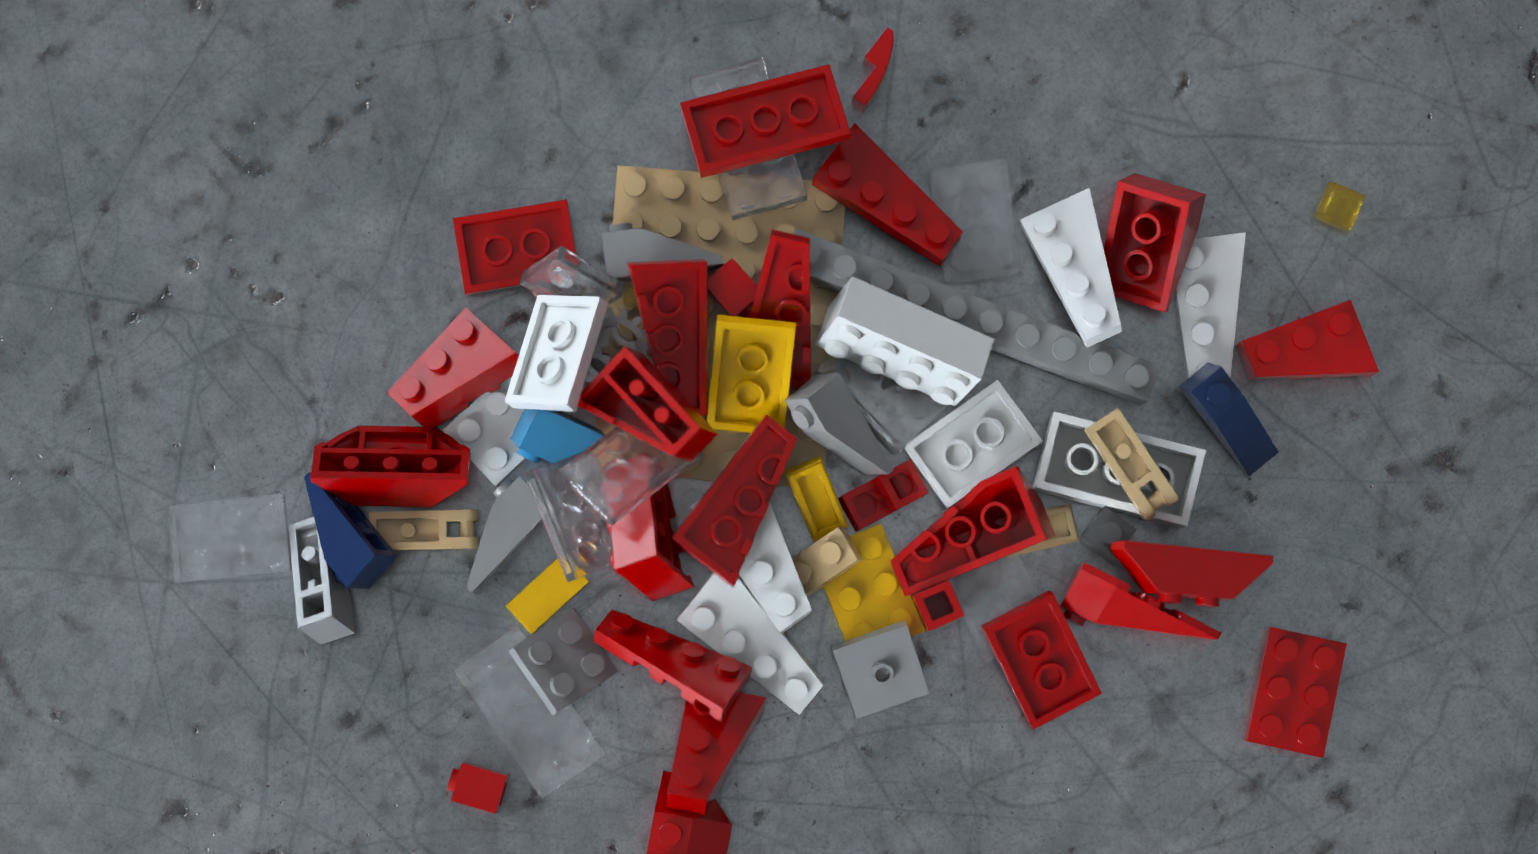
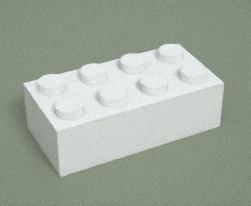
M852 276L829 305L815 345L825 349V352L832 357L848 359L859 364L863 370L869 373L882 374L889 377L903 388L916 389L928 394L937 403L956 406L982 379L994 339Z
M1053 412L1050 415L1032 485L1033 489L1041 493L1100 508L1106 506L1112 511L1142 518L1084 431L1095 422ZM1136 433L1179 499L1170 506L1165 504L1155 511L1156 515L1149 520L1178 528L1187 527L1206 450ZM1151 481L1140 488L1146 498L1157 491Z

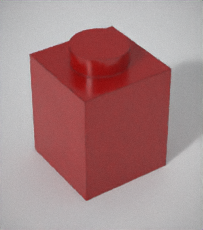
M731 258L707 279V292L728 316L750 317L757 285L738 263Z
M949 580L911 596L926 632L965 616Z
M463 762L460 769L453 768L447 790L453 792L451 798L453 802L497 814L502 805L510 774Z

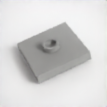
M905 620L831 646L856 719L930 694Z

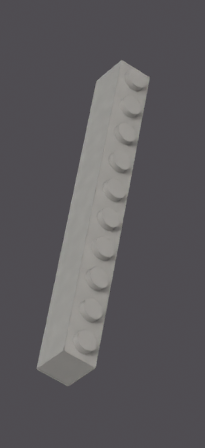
M795 229L793 233L810 238L811 283L839 293L853 276L993 338L994 342L991 350L1139 406L1149 401L1161 365L1100 342L1086 348L1082 338L1076 333L799 229Z

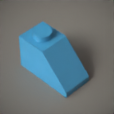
M524 409L510 439L519 448L517 453L522 457L538 463L540 458L555 463L603 445L607 436L597 429L596 426L563 411Z

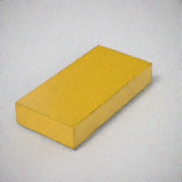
M820 456L784 470L813 542L821 539L837 527H849Z
M561 554L514 597L506 607L533 635L580 592L589 581L564 554Z

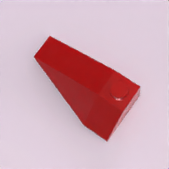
M1016 466L980 481L957 504L948 509L940 519L891 560V564L906 597L1053 538L1056 535L1042 500L1020 468Z
M1085 562L1076 566L1058 603L1060 608L1065 610V618L1082 627L1087 621L1091 624L1209 640H1218L1222 633L1181 611L1165 608L1164 603L1158 602V599L1139 591L1135 593L1129 590L1131 585Z

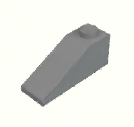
M631 223L609 226L610 232L601 233L609 284L632 281L627 262L704 259L707 261V271L717 270L724 265L722 255L642 228L633 229Z
M839 372L816 374L785 399L791 410L793 421L801 428L803 433L865 475L889 474L893 471L890 462Z
M520 476L514 481L508 477L493 493L497 499L491 505L466 586L471 593L476 594L555 511Z
M314 516L288 525L297 628L320 645L354 634L353 608L349 589L343 587L335 580L333 576L334 571L324 560Z

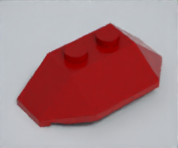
M356 426L335 436L327 443L322 442L314 446L310 479L312 483L354 506L433 507L468 485L471 452L470 448L464 444H459L453 437L437 427L428 431L424 427Z
M1127 540L1111 543V552L1145 594L1159 595L1158 602L1181 604L1182 597L1195 598L1196 606L1219 607V601L1231 600L1237 597L1273 564V556Z
M663 771L646 854H727L732 823L717 800L714 798L705 816L667 809V793L672 772Z

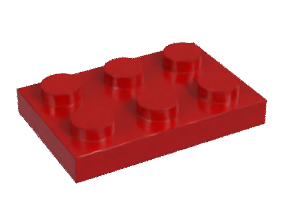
M567 199L453 218L466 296L580 277Z
M1051 590L981 625L1007 681L1033 730L1102 694Z
M1268 627L1245 741L1324 758L1347 643Z

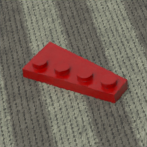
M854 123L850 128L851 139L839 142L814 175L811 185L941 267L961 239L963 231Z
M772 229L749 318L796 323L789 389L798 390L811 379L810 238Z
M695 259L627 262L653 365L701 416H707V261Z
M766 414L670 538V540L731 587H734L740 569L746 556H748L757 529L765 516L769 501L776 485L780 481L797 438Z
M612 609L595 630L593 642L631 666L641 664L646 667L650 672V678L660 684L666 681L682 690V698L692 704L698 701L711 708L709 715L719 721L722 720L750 679L752 666Z

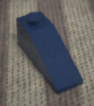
M1208 362L1179 386V389L1247 476H1251L1278 453L1277 448L1248 401L1221 366Z
M308 472L304 480L324 560L334 571L333 576L335 580L343 587L370 589L395 560L397 554L358 506H354L312 483L310 479L311 472Z

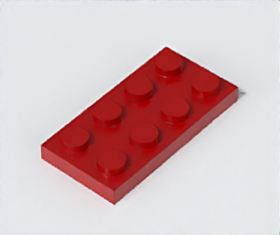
M830 64L680 102V109L701 178L851 139L850 128Z

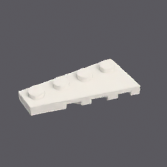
M1090 188L1020 219L1022 230L1086 348L1122 332Z
M1246 232L1196 238L1193 242L1175 291L1187 379L1208 362L1221 366L1227 375L1231 377Z
M699 500L690 507L693 509ZM769 501L768 509L760 522L748 556H746L740 569L739 576L779 633L782 634L813 611Z
M712 573L677 617V621L718 653L733 657L739 662L752 666L750 677L799 715L824 685V681L794 643H791L784 633H779L758 601L739 577L735 586L731 587Z

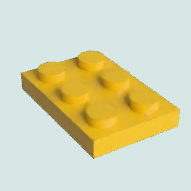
M717 315L707 423L713 429L751 433L766 414L785 428L787 412L785 399L788 398L796 329L795 322Z
M882 524L849 536L863 560L823 587L844 640L847 641L904 620L911 637L925 632L911 595L904 596L891 564V560L895 556Z

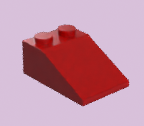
M1136 173L1118 181L1104 244V253L1115 297L1165 313L1169 310L1198 232L1206 194Z

